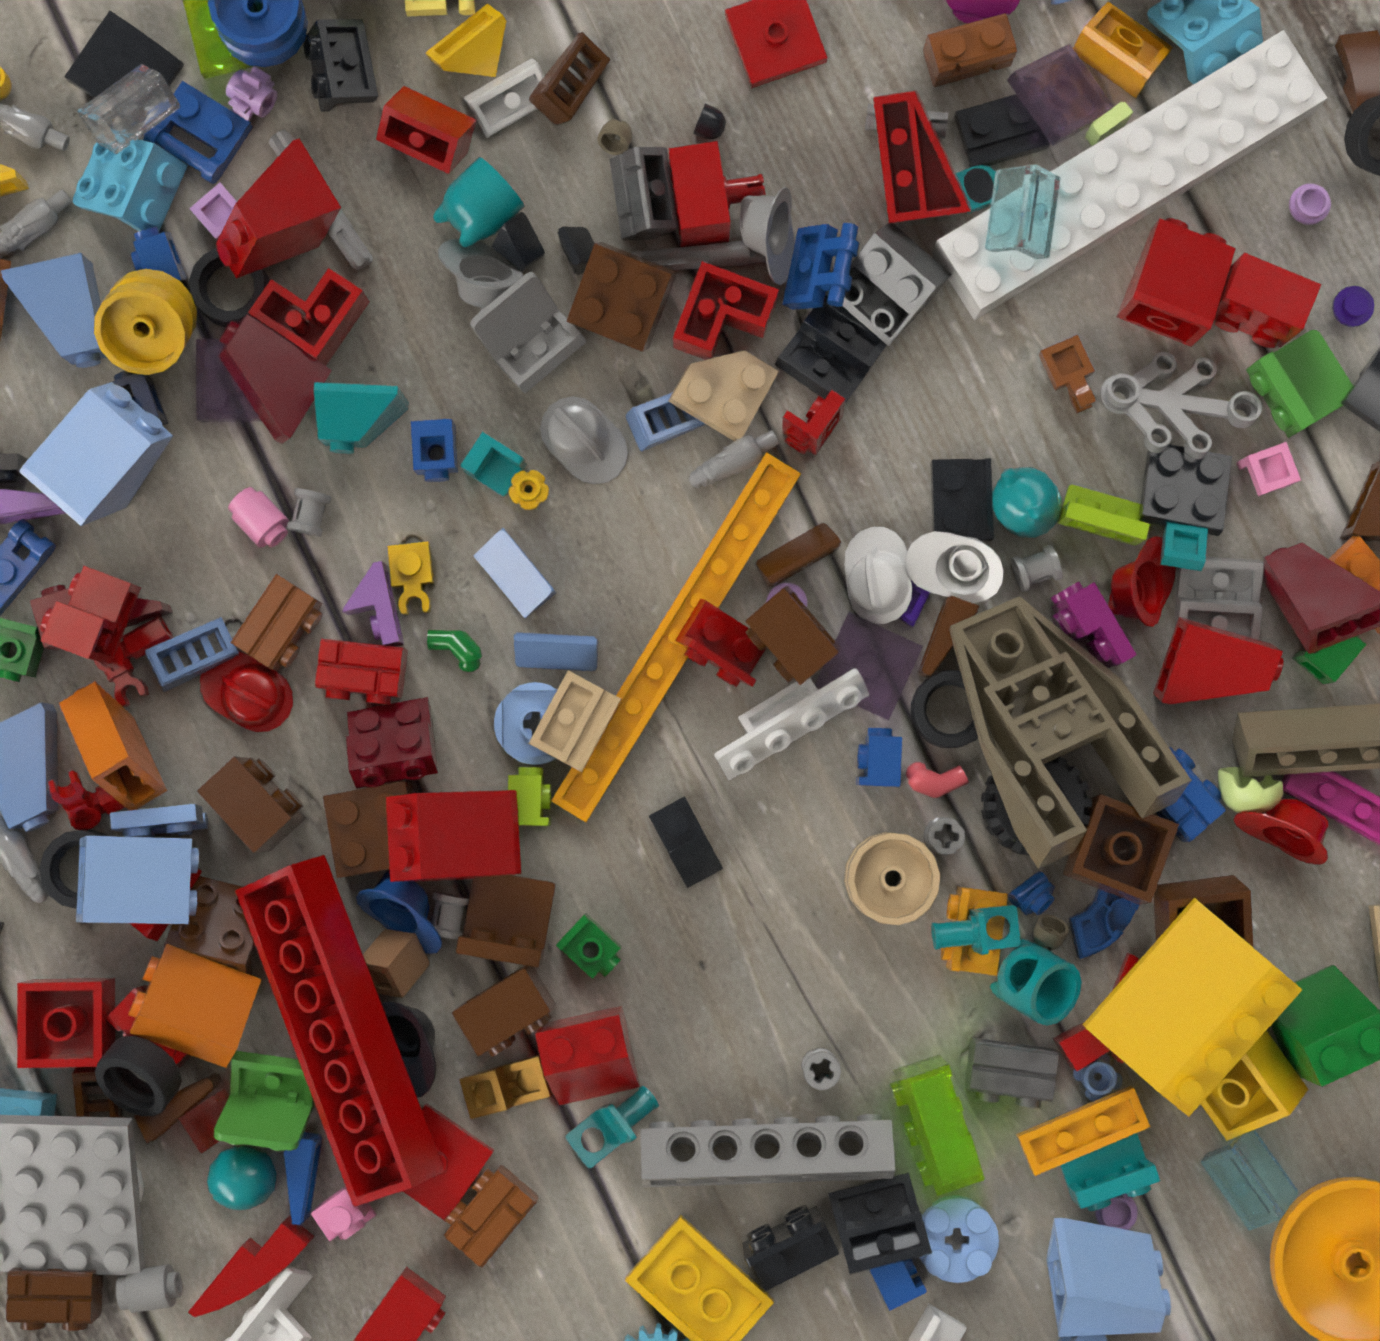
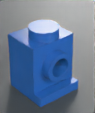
M156 226L134 233L136 241L133 243L136 251L131 252V257L136 271L151 269L163 271L179 281L187 279L171 232L159 233Z
M452 419L411 421L413 470L417 475H424L426 482L448 481L449 473H458L456 425ZM435 447H440L444 450L443 457L436 461L430 459V451Z
M868 728L866 743L858 745L857 767L858 769H864V777H856V785L900 787L902 737L892 736V729Z
M911 1259L870 1270L889 1311L927 1292L920 1276L911 1278L912 1275L918 1273Z

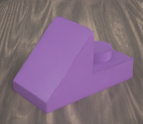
M378 561L371 565L342 612L346 615H353L375 610L376 615L370 616L375 640L382 639L383 645L395 647L404 645L388 567L384 562Z

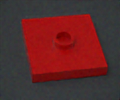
M751 0L725 9V17L751 89L827 63L828 57L807 0Z
M426 1103L422 1108V1112L445 1171L402 1192L445 1221L446 1217L456 1207L494 1152V1149Z

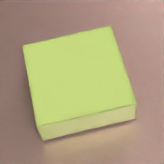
M1121 101L1092 122L1086 132V140L1093 146L1126 125L1133 111L1125 101Z

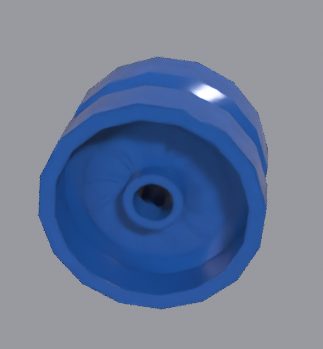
M208 0L211 19L218 30L223 44L233 57L247 65L265 68L282 64L294 56L305 41L308 20L302 0Z

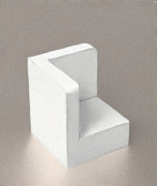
M928 1304L908 1341H960L967 1328L963 1323Z

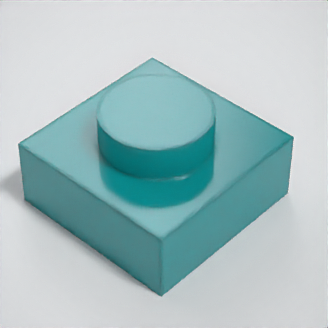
M1167 522L1163 531L1160 564L1202 571L1206 561L1208 528Z

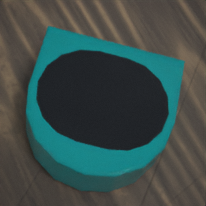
M978 165L956 173L972 207L971 212H967V214L986 208L994 203L1001 189L1000 177L995 170L988 166Z

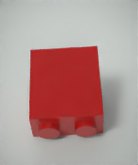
M300 138L293 140L235 203L216 242L217 252L224 265L230 267L236 279L319 248L341 210V206Z
M1159 218L1150 230L1116 317L1192 347L1212 327L1236 248L1227 245V241L1219 235L1204 233L1202 235L1189 230V226L1181 220L1174 218L1164 220Z
M517 790L413 793L386 797L390 882L463 880L522 874Z
M622 1005L550 1021L536 1031L535 1036L544 1077L559 1106L640 1087Z

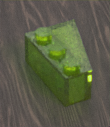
M939 1054L893 1070L896 1081L889 1083L897 1107L905 1105L910 1121L904 1122L903 1126L910 1146H919L923 1161L916 1164L924 1187L932 1185L936 1195L940 1196L984 1181L985 1177L976 1148L962 1113L964 1111L959 1096H956L950 1078L953 1075L949 1063Z

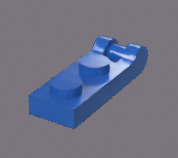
M21 519L13 525L7 538L0 545V616L56 548V545L47 537L40 538L34 533V527L25 519ZM23 545L30 550L29 556L25 560L17 554Z

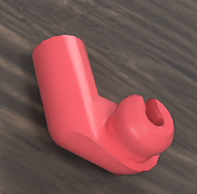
M922 762L912 763L906 770L909 786L914 791L932 798H939L969 783L960 765L942 774L926 769L925 764Z

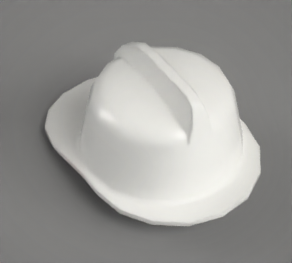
M870 527L860 531L850 541L845 551L846 583L852 608L862 619L876 624H886L897 620L907 611L912 599V582L905 567L907 552L905 543L896 532L885 527Z
M934 531L921 535L912 542L906 552L905 567L909 578L918 587L931 593L946 597L952 595L971 603L986 601L995 595L1003 582L1004 569L1000 557L991 547L976 538Z

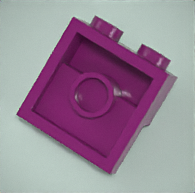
M1078 581L1051 597L1054 603L1051 607L1055 613L1051 616L1053 624L1073 640L1087 635L1089 642L1086 643V647L1089 653L1107 668L1122 664L1137 655L1095 582L1083 588Z

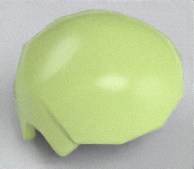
M1227 767L1218 770V790L1221 792V801L1227 808L1235 812L1264 813L1273 809L1283 796L1282 781L1273 780L1271 775L1265 776L1264 780L1257 782L1253 777H1243L1240 767Z

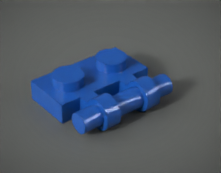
M843 223L840 237H837L838 229L829 224L798 228L782 305L792 310L823 307L825 292L829 291L827 304L836 307L843 306L845 293L850 291L852 277L849 275L852 258L857 256L859 242L856 240L859 228L857 225ZM836 256L833 272H830L832 258Z

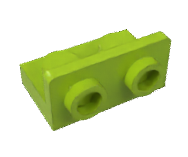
M1073 484L1067 487L1062 504V512L1057 524L1134 546L1146 540L1150 526L1148 523L1139 521V503Z

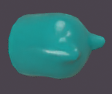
M478 157L449 185L443 202L435 211L433 219L437 223L450 222L461 233L459 243L463 247H468L478 240H484L496 235L502 225L516 216L525 206L518 194L496 169L482 157Z
M1034 467L1007 468L1002 472L993 490L992 508L998 521L1010 533L1021 538H1036L1048 533L1057 524L1062 512V498L1057 486L1045 472Z
M1020 939V946L1016 947L1017 949L1013 950L1002 961L998 972V981L991 983L990 989L996 997L1035 1022L1046 1026L1056 1024L1067 1017L1075 1007L1081 991L1082 981L1080 972L1074 964L1029 940Z

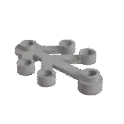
M1168 352L1157 353L1149 365L1133 376L1118 374L1109 377L1103 383L1100 390L1101 402L1109 411L1116 414H1127L1144 433V445L1149 451L1153 453L1163 452L1169 445L1172 436L1170 430L1163 425H1158L1144 407L1157 408L1186 441L1184 444L1185 452L1194 459H1201L1207 455L1212 447V439L1208 433L1200 431L1185 413L1226 418L1234 427L1248 428L1256 422L1262 412L1260 399L1255 394L1247 391L1236 393L1230 401L1184 395L1197 385L1206 386L1212 382L1217 373V366L1209 358L1197 359L1189 371L1160 391L1144 389L1155 379L1166 380L1172 376L1176 369L1177 361ZM1164 362L1168 365L1169 369L1163 370L1158 367L1157 363ZM1197 368L1206 369L1209 375H1201ZM1120 392L1124 394L1126 400L1117 398L1114 393ZM1235 410L1244 411L1247 417L1240 416ZM1156 434L1161 436L1164 442H1155L1152 439L1151 435ZM1198 440L1202 442L1204 449L1196 448L1192 441Z

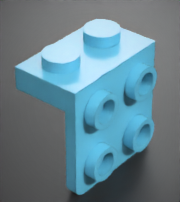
M1162 0L1147 12L1149 22L1184 51L1187 78L1192 84L1199 82L1263 43L1260 8L1250 0Z
M104 132L95 143L84 174L77 183L73 204L81 209L117 218L137 231L156 226L160 231L188 165L155 143Z

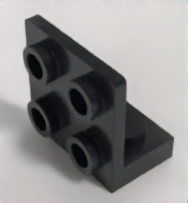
M806 1205L797 1207L784 1216L785 1222L773 1228L769 1224H765L747 1234L749 1240L742 1243L744 1260L748 1267L753 1266L764 1291L839 1255L836 1244L817 1206L810 1209Z

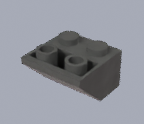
M888 223L872 235L852 261L849 273L852 277L850 291L845 293L843 307L886 345L890 346L928 305L952 274L895 224Z

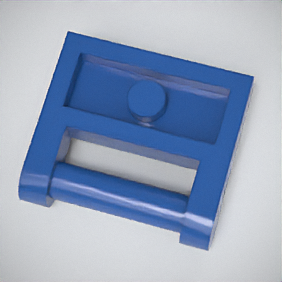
M181 81L157 120L152 122L147 128L143 141L155 143L201 172V178L211 184H215L225 172L253 126L238 114L186 82ZM175 125L217 152L209 159L169 134Z

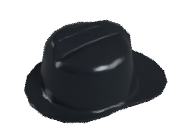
M391 1001L381 1003L417 1098L422 1097L431 1089L436 1078V1061L432 1050L435 1042V1029L432 1021L419 1009Z

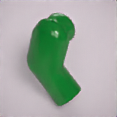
M428 630V650H450L459 660L458 666L464 672H474L479 669L482 657L481 648L465 631Z

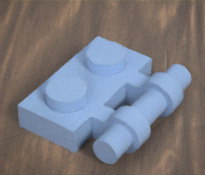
M197 804L110 813L111 830L123 832L124 837L155 838V834L161 833L182 836L191 835L192 830L208 829L207 813H203L202 806Z

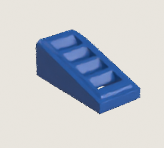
M304 1132L297 1149L284 1151L292 1224L301 1225L311 1215L323 1139L321 1137L322 1134Z

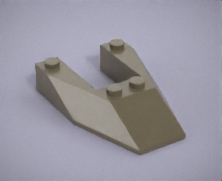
M1020 596L951 625L949 631L980 746L1015 834L1038 869L1073 853L1087 832L1086 827L1044 766L1045 763L1091 743L1142 819L1176 803L1192 781L1121 678Z

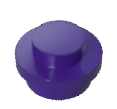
M1348 286L1337 293L1332 303V310L1335 318L1341 324L1348 327H1358L1372 317L1375 305L1373 297L1366 289L1360 286Z

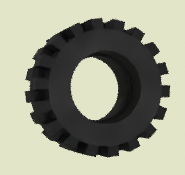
M1062 757L1045 763L1044 766L1082 823L1088 825L1091 816H1087V809L1092 807V798H1087L1086 790H1089V786L1086 781L1080 779L1079 775L1081 772L1075 766L1071 767L1068 765V760ZM989 776L985 783L987 785L986 791L981 796V802H984V810H981L982 817L986 819L989 825L986 828L991 835L998 839L997 842L1003 847L1011 849L1012 852L1030 856L1015 834L993 776Z

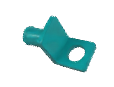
M1014 905L969 909L968 920L931 923L932 942L935 950L971 945L974 952L984 955L989 953L988 950L1018 947L1021 944L1017 907ZM997 915L1003 916L1009 923L1007 936L1000 940L990 938L986 931L988 920Z
M641 1086L637 1092L615 1108L613 1104L599 1107L565 1135V1139L587 1168H592L622 1143L635 1140L637 1136L632 1131V1127L652 1110L658 1108L659 1103L647 1087ZM588 1128H596L604 1136L603 1146L597 1152L587 1151L581 1143L582 1134Z

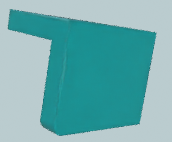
M482 431L460 466L466 474L502 497H505L512 486V477L517 472L524 470L527 463L522 456Z

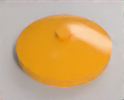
M1343 1177L1317 1184L1301 1194L1287 1208L1274 1232L1270 1250V1270L1277 1296L1290 1317L1300 1327L1320 1341H1380L1379 1181L1362 1177Z

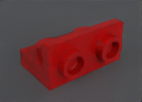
M833 390L830 391L825 399L818 396L806 414L807 422L787 410L782 417V433L787 436L784 441L801 454H805L808 450L816 456L842 419L845 398Z
M700 598L675 639L676 642L687 648L683 655L702 667H705L708 662L719 669L716 676L737 688L740 682L751 687L755 685L757 680L750 676L765 649L761 651L745 632L749 629L748 627L707 600Z

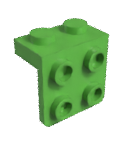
M1310 330L1274 353L1270 352L1246 369L1253 388L1263 397L1271 410L1276 425L1285 432L1288 438L1342 407L1341 401L1353 387V384L1328 344L1317 330Z
M236 1051L231 1062L230 1096L214 1128V1138L232 1145L245 1144L266 1147L275 1151H292L297 1149L315 1106L299 1060Z

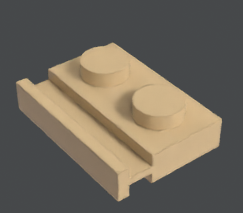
M568 670L528 744L583 772L622 699Z

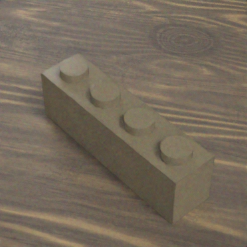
M1380 704L1237 713L1232 743L1243 777L1379 769Z

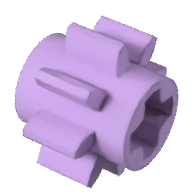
M256 66L252 68L250 73L243 70L235 72L226 87V96L231 98L228 105L233 107L232 111L247 121L251 119L253 113L261 118L265 117L272 110L277 99V92L272 89L274 82L270 80L271 76Z

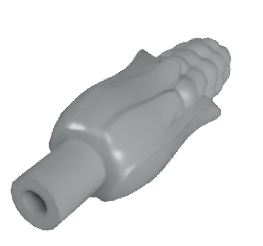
M0 103V128L5 130L4 134L11 135L33 148L40 149L45 144H48L62 151L67 149L70 136L54 130L51 121L46 117L23 111L14 104L10 107Z
M63 189L47 201L44 198H39L28 203L10 221L0 226V258L9 255L10 252L15 251L17 248L24 251L32 241L55 226L59 219L57 214L73 202Z
M771 430L756 439L752 435H745L730 445L723 447L724 450L691 472L689 477L690 484L695 488L706 487L709 484H714L716 481H721L723 478H728L732 474L737 475L744 470L754 467L762 460V453L779 445L775 433Z
M0 814V862L4 870H8L11 877L16 879V883L20 885L28 897H31L33 902L42 903L46 901L48 893L41 883L39 865L33 858L34 855L30 851L23 835L15 829L10 831Z

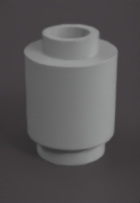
M170 1264L146 1267L140 1273L119 1276L116 1281L118 1306L121 1310L129 1309L131 1313L173 1307L176 1303V1298L182 1295L181 1275L178 1271L174 1272Z

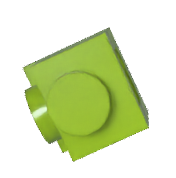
M518 767V775H508V790H517L519 825L551 826V817H543V809L551 808V784H544L543 768Z

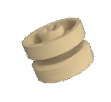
M883 832L869 836L853 849L845 865L844 883L849 899L861 913L882 924L901 925L917 920L931 908L939 892L940 872L934 855L924 843L907 834ZM895 870L898 872L896 877L900 879V882L896 886L887 885L885 882V876L889 871Z

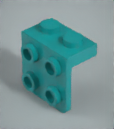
M1137 1133L1060 1165L1072 1201L1080 1209L1087 1207L1088 1211L1103 1209L1112 1204L1111 1198L1127 1194V1197L1143 1195L1151 1190V1184L1161 1181L1155 1164L1146 1158Z

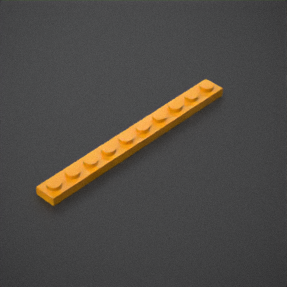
M766 452L616 696L622 700L583 772L571 767L551 801L587 823L688 658L683 655L687 648L676 642L675 639L701 598L717 608L721 606L801 476L800 472Z

